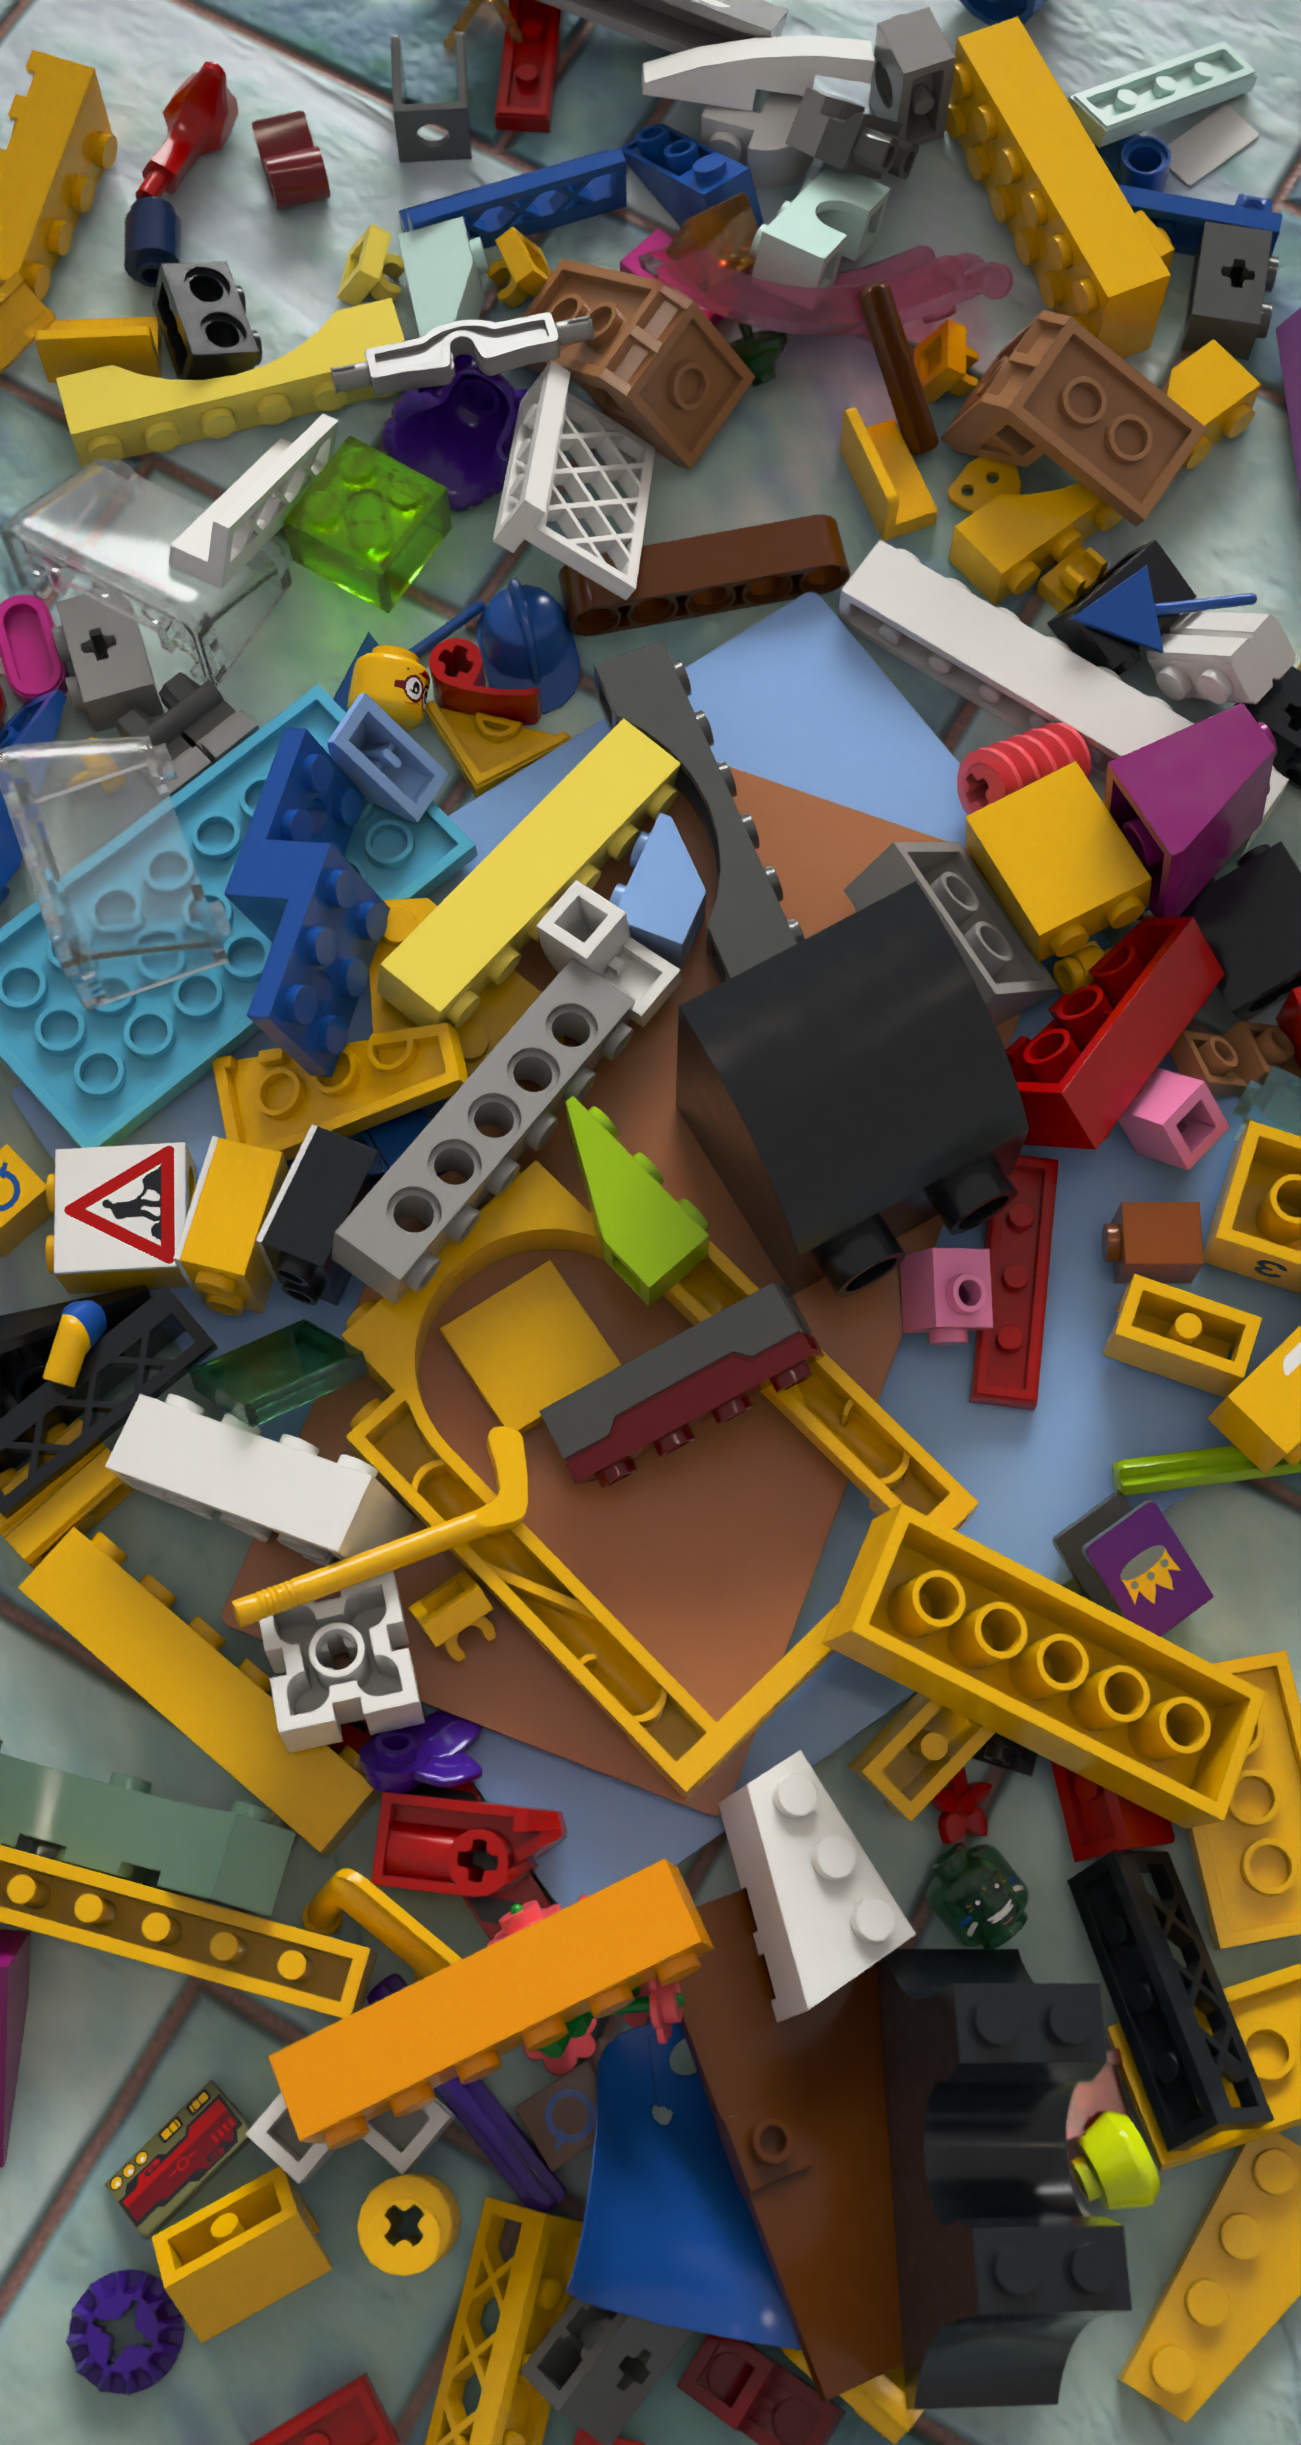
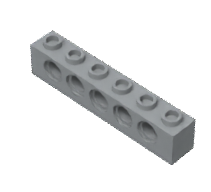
M573 957L334 1233L331 1259L394 1305L397 1304L409 1288L417 1293L420 1292L440 1266L441 1260L436 1257L450 1239L456 1244H460L469 1235L481 1216V1212L476 1208L490 1192L496 1197L504 1193L519 1172L521 1165L516 1162L529 1146L538 1151L546 1143L559 1122L555 1114L570 1097L574 1096L579 1102L582 1100L596 1079L597 1074L592 1070L604 1056L613 1061L625 1048L634 1032L628 1026V1022L635 1001ZM560 1036L570 1037L576 1040L580 1046L568 1047L559 1043L555 1038ZM522 1080L533 1081L540 1085L543 1090L538 1092L526 1091L516 1082ZM482 1125L496 1126L505 1133V1136L491 1138L483 1135L477 1127ZM442 1171H455L461 1174L467 1181L462 1184L452 1185L442 1181L437 1174ZM405 1217H413L422 1221L427 1226V1229L417 1233L408 1232L400 1228L396 1221Z

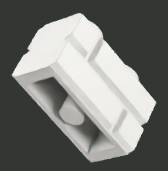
M1207 611L1183 613L1170 627V634H1163L1161 636L1164 652L1161 654L1150 649L1147 651V660L1156 674V683L1166 696L1177 701L1184 698L1210 700L1217 704L1225 702L1257 704L1273 687L1272 680H1279L1295 663L1296 655L1276 616L1271 614Z

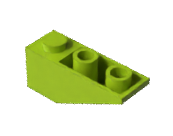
M572 1096L566 1101L567 1126L604 1261L650 1307L708 1256L709 1234L706 1231L709 1229V1224L702 1213L690 1201L683 1198L677 1202L661 1186L664 1182L661 1173L644 1154L637 1152L632 1156L616 1140L619 1137L616 1127L599 1108L593 1106L587 1110Z

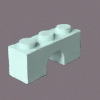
M830 164L815 179L808 178L799 195L792 202L785 201L777 217L769 225L763 224L758 229L750 249V257L755 259L750 283L812 310L834 286L841 256L856 262L877 239L891 188L860 174L842 171Z

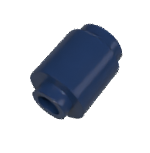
M143 197L132 204L130 211L125 217L124 267L127 274L135 281L148 287H156L161 264L181 263V221L174 207L168 201L159 197Z

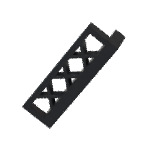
M167 1286L100 1338L86 1353L75 1388L48 1380L0 1419V1473L9 1468H16L31 1456L28 1478L7 1495L0 1488V1513L7 1519L122 1427L126 1423L140 1394L154 1399L158 1398L218 1349L214 1341ZM185 1331L195 1340L193 1345L174 1360L152 1358ZM137 1370L135 1391L122 1402L99 1401ZM149 1370H160L148 1380ZM97 1412L107 1413L96 1422ZM84 1413L82 1433L69 1445L46 1444L47 1432L60 1423H65L68 1426ZM44 1455H54L52 1459L43 1465Z
M1113 1850L1067 1880L1167 2151L1188 2150L1221 2131L1255 2129L1272 2122L1274 2117L1169 1852ZM1141 1873L1151 1874L1161 1899L1160 1902L1147 1891ZM1167 1939L1180 1949L1186 1968L1173 1957ZM1194 2006L1207 2017L1212 2030V2036L1199 2025L1193 2009ZM1221 2075L1233 2085L1242 2108L1231 2107L1220 2079Z

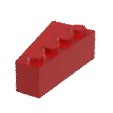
M1194 917L1143 918L1089 970L1094 979L1091 984L1081 987L1070 994H1064L1048 1009L1053 1020L1031 1041L1028 1037L1021 1035L1005 1050L1015 1076L1029 1126V1131L1023 1145L1097 1150L1099 1145L1109 1136L1111 1129L1132 1100L1142 1091L1148 1078L1165 1055L1174 1047L1178 1037L1197 1011L1205 1005L1208 996L1225 974Z

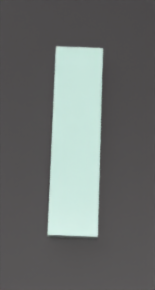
M1223 41L1070 96L1068 102L1090 139L1100 148L1250 92L1259 74Z

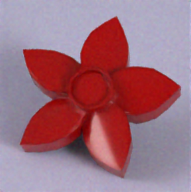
M964 1766L948 1782V1789L943 1788L930 1801L935 1809L943 1812L938 1818V1831L943 1844H952L961 1839L964 1834L975 1836L988 1835L986 1816L982 1809L977 1806L986 1799L993 1785L987 1782L967 1784Z

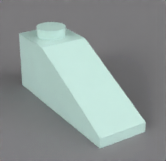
M463 216L398 234L420 338L430 330L446 323L459 320H478L485 299L480 274L489 272V266L481 237L470 239Z

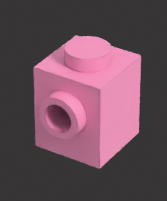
M1157 1067L1144 1084L1142 1091L1132 1100L1118 1119L1119 1124L1137 1154L1188 1171L1230 1128L1205 1081Z
M932 1247L905 1254V1258L900 1263L903 1333L928 1334L929 1345H959L968 1343V1332L993 1328L989 1249Z

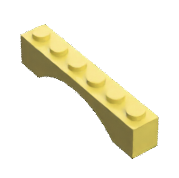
M387 298L337 310L318 332L295 350L267 365L237 375L206 380H169L137 374L115 365H108L58 377L56 381L70 435L81 467L85 469L97 465H112L122 459L154 451L166 452L176 446L208 438H223L233 432L265 424L276 425L290 418L319 411H334L344 405L376 397H391L398 392L375 395L372 385L341 391L336 394L330 367L334 368L366 361L365 350L404 342L405 339L392 298Z

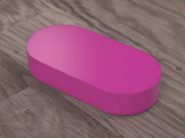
M23 594L12 596L0 604V656L8 684L15 697L22 704L56 689H59L65 695L68 690L65 678L70 677L66 662H61L51 628L56 627L47 605L35 596Z

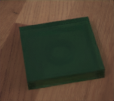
M302 1319L189 1369L194 1389L249 1427H255L358 1380L369 1373L364 1354L361 1350L306 1319Z

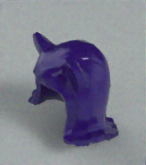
M467 354L454 358L455 376L450 384L419 388L418 391L412 389L402 392L401 399L394 403V408L391 411L392 417L384 422V432L381 436L382 448L386 452L385 462L387 466L393 469L392 476L396 481L400 482V487L406 493H415L418 503L422 505L430 504L435 509L441 508L445 511L455 510L460 512L467 510L469 506L477 507L483 504V500L503 491L520 401L528 391V389L514 390L511 383L501 373L493 376L485 375L479 369V365L474 357Z

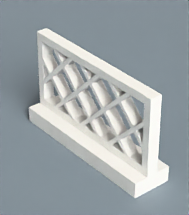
M551 360L520 401L493 542L514 553L525 539L622 599L627 600L636 590L656 448L569 393L568 386L571 372ZM570 419L580 424L585 433H578ZM590 449H596L606 465L600 466ZM569 450L579 467L573 468L562 451ZM619 450L634 458L636 463L627 464ZM611 481H618L628 498H622ZM583 483H590L601 500L595 501ZM563 485L574 503H566L556 486ZM605 516H612L623 534H616ZM584 518L596 536L589 537L577 519ZM556 521L568 539L548 528L546 522ZM599 552H607L617 569L607 564Z

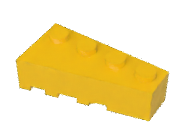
M32 49L26 70L29 74L33 75V80L26 97L15 94L8 113L9 118L15 121L12 136L7 149L0 148V287L17 271L24 279L25 284L41 300L48 291L51 273L60 255H66L70 249L73 230L82 212L89 211L93 204L95 187L104 170L110 169L115 161L117 139L111 131L95 68Z

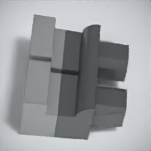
M809 87L806 88L785 144L842 171L881 179L882 174L886 175L887 172L898 178L907 179L919 151L918 145L898 136L903 124L865 114L866 107L858 103Z
M181 672L166 682L159 692L162 704L169 710L167 713L154 722L141 708H133L118 719L115 724L120 739L127 749L136 775L162 804L259 730L258 725L244 711L241 710L237 713L223 699L219 690L210 680L200 686Z

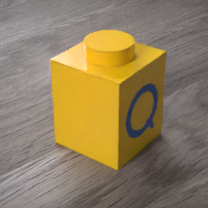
M8 1144L0 1149V1255L3 1258L54 1215L48 1209L46 1184Z

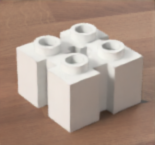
M394 1571L340 1590L341 1597L320 1602L314 1600L259 1621L264 1651L274 1673H287V1675L269 1679L278 1731L288 1753L343 1742L341 1724L359 1720H366L370 1735L425 1723L409 1648L393 1651V1648L409 1645ZM339 1653H348L352 1663L344 1669L333 1670L331 1666L335 1665L332 1657Z

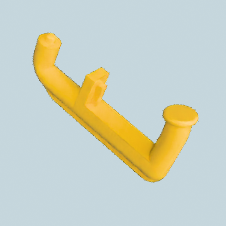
M343 1868L336 1872L315 1894L312 1901L305 1906L302 1912V1923L307 1931L329 1936L339 1930L343 1922L342 1911L344 1910L415 1970L413 1976L418 1981L462 1960L459 1955L367 1878L351 1868Z

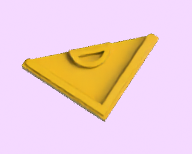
M434 701L427 702L425 706V718L476 798L572 739L566 732L555 735L522 727V722L476 712V716L452 711L438 707Z

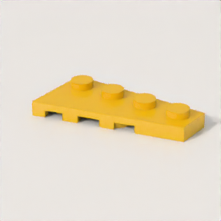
M447 1022L373 1033L370 1035L369 1040L349 1042L339 1055L332 1078L309 1075L281 1048L259 1051V1056L236 1059L231 1055L222 1056L212 1063L226 1139L283 1152L286 1161L296 1158L312 1124L341 1136L349 1137L450 1097L469 1078L458 1031Z

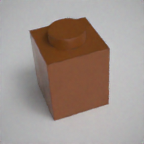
M1121 1202L1111 1224H1104L1102 1230V1256L1104 1262H1113L1114 1283H1129L1134 1274L1161 1283H1192L1204 1265L1200 1202Z

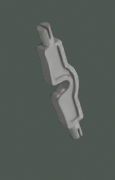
M550 312L496 323L475 319L459 320L438 326L418 339L369 348L365 350L366 361L334 368L330 367L336 394L341 391L372 385L375 395H384L408 389L443 386L452 382L455 376L454 358L459 355H471L485 375L493 376L529 364L557 359L560 357V346L588 340L593 341L594 329L589 314L555 323Z

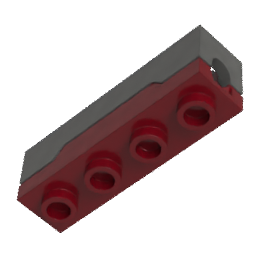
M773 1282L539 1412L563 1459H566V1465L575 1483L598 1480L601 1488H605L636 1472L638 1469L633 1460L655 1448L659 1457H662L692 1442L695 1436L691 1428L707 1419L714 1417L717 1425H721L751 1410L754 1405L749 1397L766 1387L773 1385L776 1393H781L810 1378L813 1373L808 1365L824 1357V1354L815 1337L810 1334L812 1331L788 1286Z

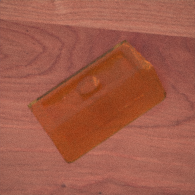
M741 192L687 219L665 251L667 256L702 292L707 293L754 267L755 259L750 257V249L759 228L747 195Z

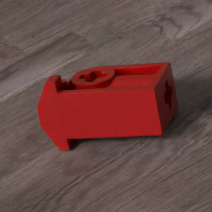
M382 1792L371 1883L378 1886L468 1897L502 1894L519 1884L539 1867L535 1859L551 1850L566 1838L567 1828L562 1811L412 1793ZM486 1849L488 1854L498 1856L497 1868L484 1872L483 1867L473 1865L472 1856L474 1851Z

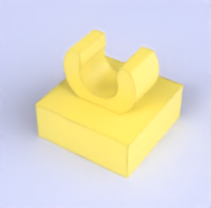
M373 224L367 228L348 251L337 298L352 306H358L369 292L377 301L387 298L394 300L400 294L401 287L391 283L385 277L387 275L397 280L405 271L403 259L398 255L387 253L392 234Z

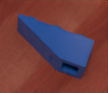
M664 123L650 125L641 129L636 134V139L620 147L626 164L692 241L716 255L722 256L755 237L758 229L764 224L749 167Z

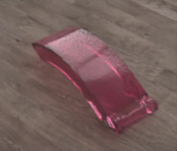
M688 237L638 256L641 268L650 276L660 280L670 289L676 288L692 299L697 305L731 320L766 330L810 336L867 333V325L857 296L861 289L873 283L884 282L890 286L902 324L920 318L923 319L925 324L943 320L957 312L955 304L980 294L993 300L1002 299L1010 292L1013 285V275L1004 264L994 261L985 263L980 256L969 252L960 253L955 256L944 255L936 258L933 249L925 245H918L864 267L839 272L836 275L833 287L793 286L753 277V271L738 268L715 259L710 248L703 247L697 249L694 241Z

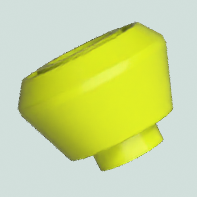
M1112 2111L1102 2113L1075 2142L1078 2157L1069 2161L1073 2177L1087 2202L1098 2198L1107 2210L1147 2208L1152 2206L1161 2189V2183L1145 2142L1127 2115Z

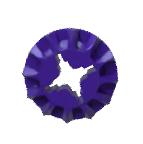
M120 2270L105 2275L91 2283L77 2304L72 2308L66 2344L70 2348L76 2364V2373L82 2375L96 2386L99 2392L131 2395L155 2385L171 2370L183 2346L185 2321L164 2289L163 2281L159 2277L141 2270ZM138 2301L139 2304L135 2311L137 2318L134 2328L144 2334L143 2338L152 2341L153 2345L151 2346L146 2343L141 2345L130 2344L126 2346L122 2354L116 2357L115 2362H112L111 2360L115 2352L112 2349L115 2343V2336L107 2332L106 2326L99 2324L98 2321L99 2319L102 2321L121 2320L128 2310L133 2309L135 2302Z

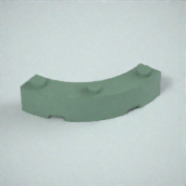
M0 1740V1750L3 1744L2 1740ZM0 1753V1844L16 1847L19 1836L33 1840L29 1852L31 1854L183 1896L188 1894L219 1905L272 1916L296 1835L294 1831L271 1824L274 1811L236 1800L233 1802L231 1812L206 1808L150 1795L149 1791L152 1783L132 1776L112 1772L109 1784Z

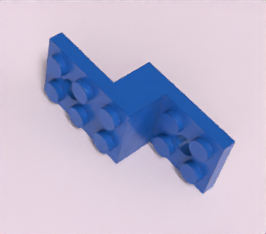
M285 728L224 895L273 943L247 1017L309 1075L332 1078L339 1055L347 1044L348 1029L359 997L366 989L368 971L378 942L386 931L387 916L390 908L344 858L354 826L361 817L365 796L307 729Z

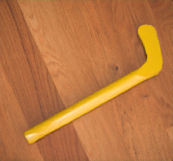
M499 1426L491 1429L488 1434L486 1446L494 1468L498 1492L497 1497L492 1502L475 1511L292 1578L284 1583L261 1590V1592L258 1591L255 1594L252 1593L233 1600L231 1605L239 1627H245L261 1621L263 1618L266 1619L269 1616H274L280 1612L290 1610L291 1608L306 1604L486 1535L516 1527L524 1520L528 1505L527 1464L521 1433L507 1426Z

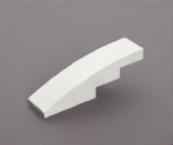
M823 36L743 39L700 46L643 63L642 94L752 111L756 89L804 96L807 87L813 89L815 75L871 83L875 58L871 41Z

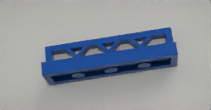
M621 148L611 151L608 149L399 210L400 226L403 233L463 216L470 239L481 237L483 247L486 249L496 246L495 240L512 226L526 237L627 207L626 160Z

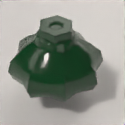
M749 319L738 323L743 337L728 344L754 374L753 387L775 379L776 373L774 370L776 369V362L787 343L786 331L781 325H776L753 333Z

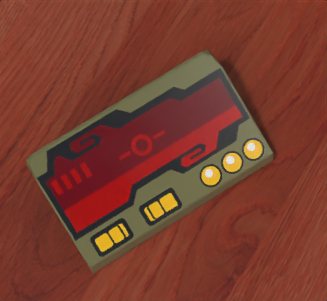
M210 2080L104 2185L143 2239H151L251 2141L246 2133L253 2125L216 2083Z

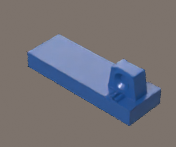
M1118 184L1134 213L1142 210L1156 227L1162 228L1167 233L1172 246L1175 248L1174 253L1195 256L1204 223L1208 221L1273 231L1269 255L1272 256L1280 233L1283 214L1272 212V200L1269 198L1264 199L1239 194L1235 205Z

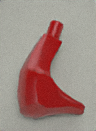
M205 62L198 72H194L176 90L164 109L163 115L167 124L168 134L161 148L142 171L144 181L135 193L137 200L143 197L161 198L164 192L169 195L174 194L192 165L201 156L221 150L229 138L239 113L237 99L229 91L226 74L218 63Z

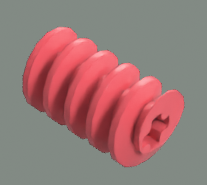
M1050 722L1039 728H1033L1020 735H1014L1004 741L995 742L985 748H979L967 754L961 762L957 774V793L962 808L968 816L1077 761L1089 780L1092 766L1090 752L1085 739L1074 728L1065 723Z

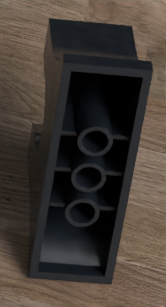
M895 1949L877 1962L906 2410L1058 2405L1065 2364L1070 2350L1083 2328L1097 2317L1132 2311L1124 2225L1106 2216H1083L1074 2196L1067 2158V2120L1073 2092L1080 2082H1093L1107 2063L1100 1983H1034L1022 1962L1018 1949Z

